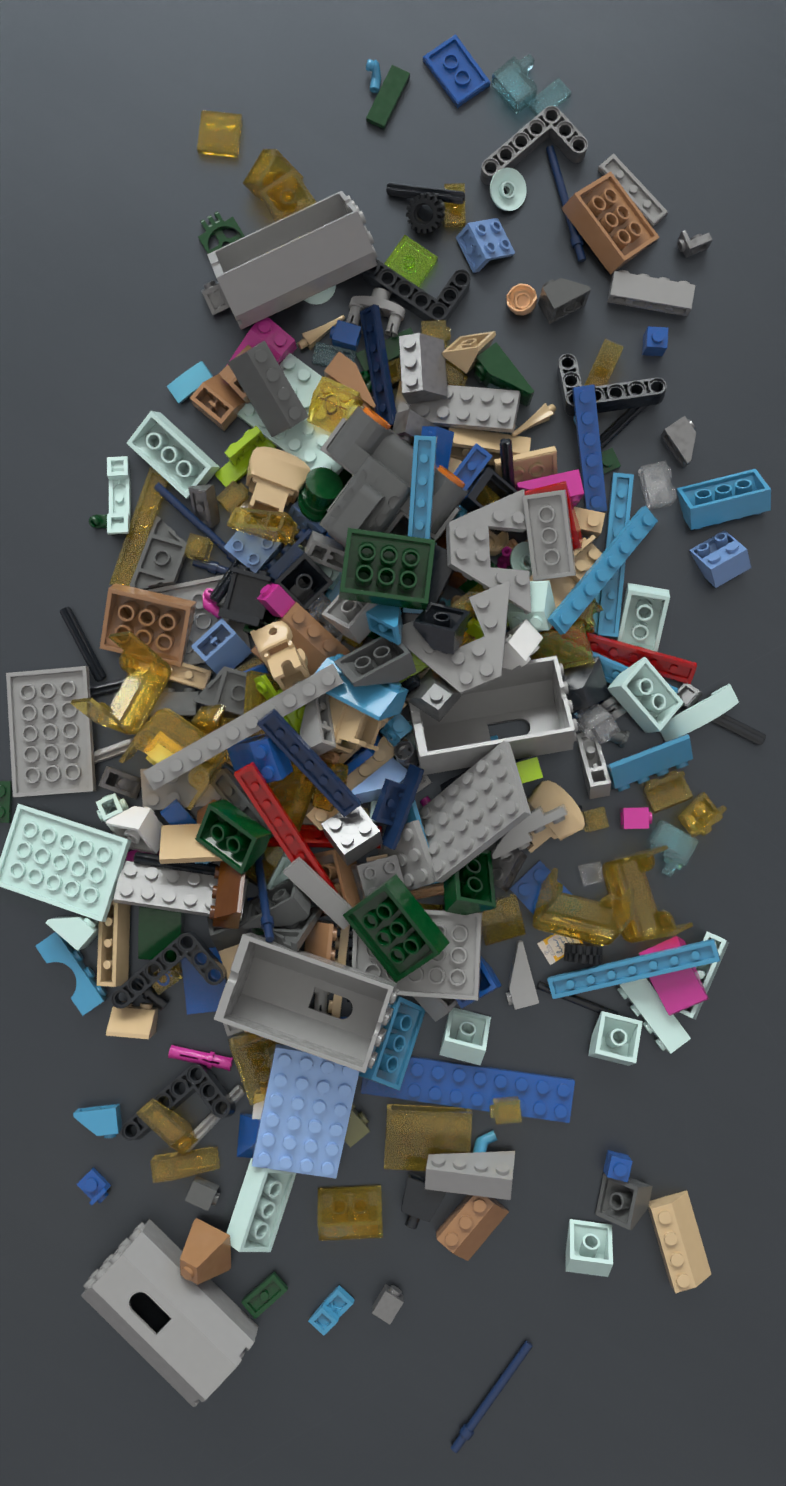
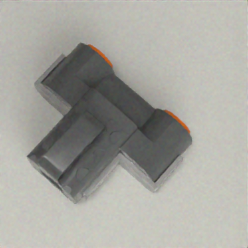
M357 406L349 419L342 418L320 449L353 475L319 523L329 532L328 535L344 548L346 546L348 528L391 534L404 516L409 519L413 446L390 429L391 425L367 406L365 408ZM435 465L431 537L436 541L445 532L446 524L453 521L461 511L459 505L469 493L464 488L465 483L442 465L439 467Z

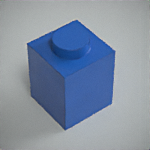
M337 320L336 327L332 326L329 338L332 339L333 347L356 353L362 329L361 326Z
M647 327L643 335L642 355H664L668 345V328Z
M608 1150L603 1172L608 1178L628 1182L633 1161L629 1155Z

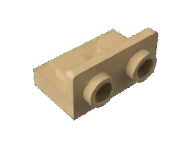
M594 535L588 539L584 537L582 539V548L573 550L576 575L570 577L576 583L580 581L602 554L592 544L596 538Z

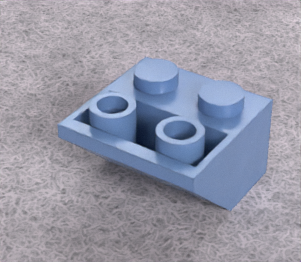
M725 530L690 549V553L703 576L715 588L751 568L747 549Z
M223 618L191 646L216 674L224 666L235 669L252 653L247 644Z

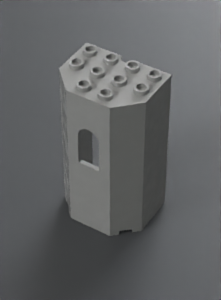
M340 191L207 254L219 285L241 329L377 266L376 258L378 256L374 246L371 245L374 243L373 237L366 226L363 225L366 223L363 212L359 210L349 195L346 196L343 191Z
M557 656L533 659L523 667L519 665L513 670L503 668L502 678L464 693L440 722L408 702L419 767L424 769L423 775L472 767L503 740L510 743L514 759L573 750L574 741H577L576 731H578L576 719H572L573 705L572 701L567 699L566 694L569 693L567 681L563 682V664L558 663ZM517 720L525 721L530 726V731L527 735L492 741L488 725Z
M250 932L242 934L231 967L230 976L225 984L214 1020L366 1073L368 1068L372 1069L376 1062L378 1053L375 1050L384 1040L387 1029L383 1027L391 1019L394 1009L390 1008V1006L396 1001L399 990L396 989L397 983L300 949L294 951L274 941L268 943L265 941V937ZM315 988L350 1000L353 1006L351 1015L341 1019L309 1008Z
M149 1219L145 1224L141 1222L134 1229L129 1239L126 1238L118 1246L115 1253H111L99 1270L96 1269L91 1274L88 1281L83 1285L85 1290L81 1296L192 1407H195L200 1401L204 1402L237 1368L245 1354L244 1349L248 1351L254 1344L259 1326L211 1279L198 1285L184 1279L180 1273V1257L183 1251ZM143 1292L147 1294L171 1318L158 1333L131 1308L130 1299L135 1293Z

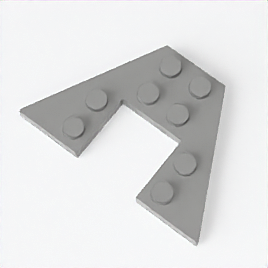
M522 489L446 524L447 565L454 571L461 572L467 579L474 580L483 585L485 590L509 581L508 603L514 604L522 609L525 614H529L531 612L529 571L493 568L490 566L489 529L522 533L527 530L523 504L525 489Z
M507 581L469 597L485 637L460 646L454 654H444L441 651L433 650L413 626L414 621L403 625L401 643L460 694L502 678L510 582Z

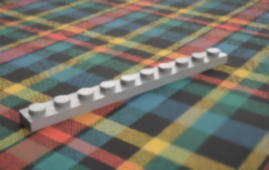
M332 663L146 769L143 773L153 790H156L261 730L257 725L258 720L275 708L284 717L344 682Z

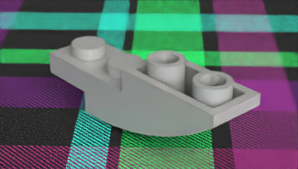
M560 805L544 813L541 806L530 811L531 815L502 837L492 854L493 859L499 857L502 860L512 854L511 851L516 848L520 851L531 845L530 842L533 840L532 831L536 834L546 829L545 825L550 822L557 824L565 820L564 816L568 812L565 805Z

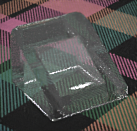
M600 861L578 866L583 886L604 881Z

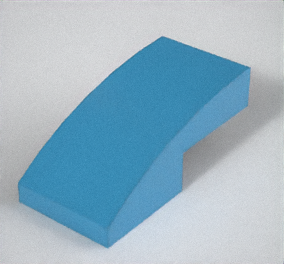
M339 1285L318 1307L308 1322L324 1336L353 1305L355 1299Z

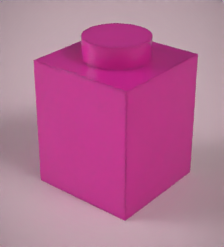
M267 584L262 588L261 594L257 598L273 616L280 618L295 604V601L278 584Z
M649 807L620 808L621 829H648L649 824H652V812H649Z

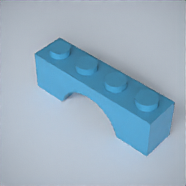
M54 932L35 946L46 963L60 962L72 969L76 977V990L71 1000L82 1016L108 999L105 987L97 986V981L94 979V971L89 966L86 967L82 961L84 958L81 952L74 949L58 933Z

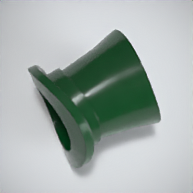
M324 467L312 469L307 474L306 487L300 490L297 497L299 509L307 519L313 522H321L327 514L328 508L343 489L340 477L331 469Z

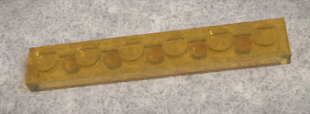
M150 467L130 523L129 534L126 535L110 581L111 585L115 583L126 586L130 585L153 522L158 514L163 497L154 489V486L159 482L167 488L168 481L154 468Z

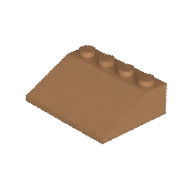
M612 172L607 173L576 192L561 208L610 275L659 238L658 234Z
M115 583L108 588L100 649L181 667L194 620L196 601Z
M297 602L282 618L279 617L277 620L283 621L290 627L293 634L291 641L296 649L301 648L306 654L310 676L315 674L326 658L336 654L347 655L351 653ZM284 642L268 651L272 655L289 647L287 642ZM255 645L251 652L263 662Z

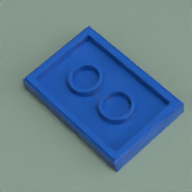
M456 34L423 56V62L457 108L490 86V80Z
M210 947L209 949L222 963L216 947ZM198 953L197 960L200 963H206L207 957L204 953ZM185 957L181 960L187 1015L217 1011L225 984L227 983L226 978L218 985L208 984ZM217 969L211 970V977L219 980L221 977L220 972Z

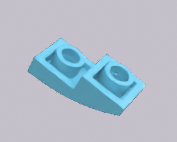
M200 361L172 381L167 388L178 403H183L204 381L212 378L213 375L204 362Z

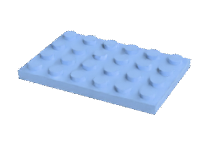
M276 1044L252 1166L336 1179L359 1071L286 1045Z

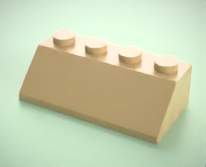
M687 1190L651 1200L648 1210L672 1289L675 1293L696 1288L711 1275V1270Z

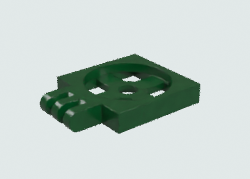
M216 211L214 215L217 221H214L211 215L207 217L210 225H207L204 219L200 221L206 232L198 236V239L207 254L222 248L225 242L230 244L245 237L234 217L224 221L219 212ZM231 228L237 232V235L232 238H226L223 231ZM216 236L219 241L218 246L210 250L208 247L209 239Z

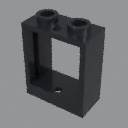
M488 466L475 479L468 489L469 493L460 505L469 513L484 507L476 501V498L485 485L500 498L518 491ZM489 529L495 535H499L501 532H503L502 530Z

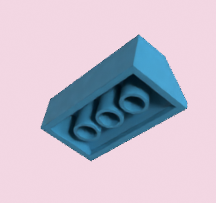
M756 469L677 488L683 517L691 530L771 510V488Z
M336 654L326 658L315 672L317 673L333 663L344 683L326 692V694L378 721L398 715L402 711L408 689L402 687V684L399 682L354 687L334 663L337 659L345 656L343 654Z
M689 734L606 765L611 780V789L618 788L620 792L630 788V783L637 781L638 784L650 780V775L657 774V777L669 773L668 768L676 766L679 769L689 765L687 761L693 759Z
M397 996L394 1004L390 1006V1008L394 1009L391 1019L383 1027L387 1029L384 1040L375 1050L378 1053L376 1062L372 1069L368 1068L366 1073L359 1071V1076L400 1091L426 1011L423 1007Z

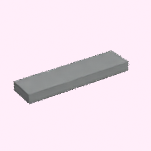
M614 153L598 167V171L603 176L612 172L652 228L668 214V211Z
M298 857L283 870V873L338 926L344 930L349 925L343 914L351 909L352 906L304 860Z

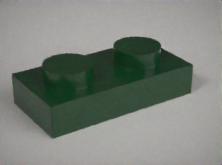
M0 781V823H11L12 781Z
M273 1272L250 1292L241 1303L256 1319L288 1290V1287Z

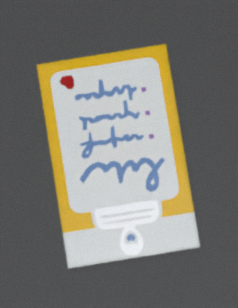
M570 923L537 944L551 965L564 957L565 943L583 944Z

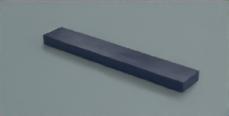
M373 304L360 311L376 413L391 425L390 429H392L396 416V407L379 305Z
M275 708L258 720L257 725L344 817L361 805V801Z

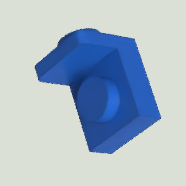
M94 1167L77 1183L78 1187L91 1199L89 1202L91 1206L96 1201L100 1204L109 1195L107 1190L111 1185Z

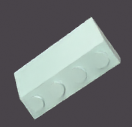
M150 411L127 441V444L186 499L190 497L188 489L190 486L206 485L220 468L161 412Z
M251 1158L227 1234L230 1235V1245L238 1252H271L296 1173L253 1167V1158Z

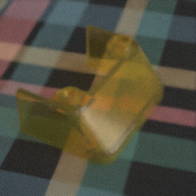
M131 631L110 634L109 636L114 643L123 649L119 663L121 668L128 673L110 706L103 702H97L93 698L74 699L71 701V704L97 724L127 735H135L142 730L170 679L171 668L166 661Z
M162 708L156 711L136 734L119 762L123 764L135 755L137 750L142 752L151 751L157 743L175 754L207 734L171 709ZM227 749L191 769L188 774V781L198 792L187 809L191 810L200 802L228 760L229 754Z
M667 845L608 861L602 866V874L621 934L627 942L634 943L674 936L693 927L692 922L675 925L674 918L668 911H657L645 872L654 868L655 859L653 855L667 850Z
M553 868L542 883L532 925L537 930L597 945H609L634 918V888H629L622 898L609 894L598 902L563 893V885L557 881L558 869Z

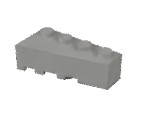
M515 1151L429 1154L426 1166L425 1189L511 1200Z

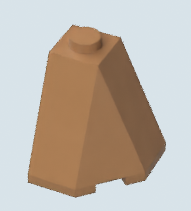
M196 1218L180 1257V1273L184 1279L198 1285L231 1269V1245L229 1234Z

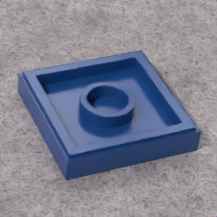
M379 734L377 735L374 746H378L380 742L381 736ZM361 747L342 764L338 774L344 779L373 756L375 751Z

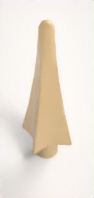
M342 315L327 324L302 333L303 338L297 342L298 347L301 350L305 347L311 350L331 331L332 326H336L337 320L343 321L345 316Z
M544 403L535 414L511 435L515 437L529 428L549 421L550 416L554 415L553 412L556 411L555 405L550 404L547 406Z

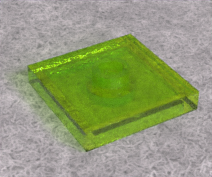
M404 235L384 264L419 287L438 261V257Z

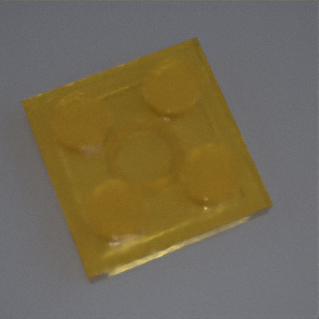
M202 110L197 146L198 153L238 157L243 120L242 114Z

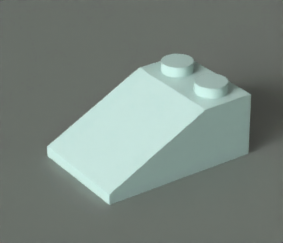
M628 583L617 641L658 652L670 600L669 590Z

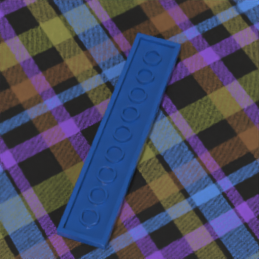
M411 1056L400 1091L363 1078L361 1093L570 1123L575 1080Z

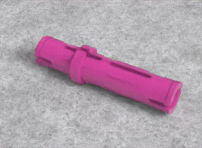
M171 1045L168 1054L170 1059L206 1065L209 1069L215 1067L231 1071L233 1057L216 1055L212 1051L207 1053Z

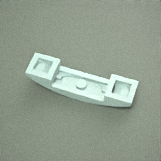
M128 456L107 457V477L109 479L107 534H129L131 520Z
M727 684L711 693L712 696L677 715L674 714L660 731L664 741L667 742L685 735L716 719L738 704L739 701L731 685Z

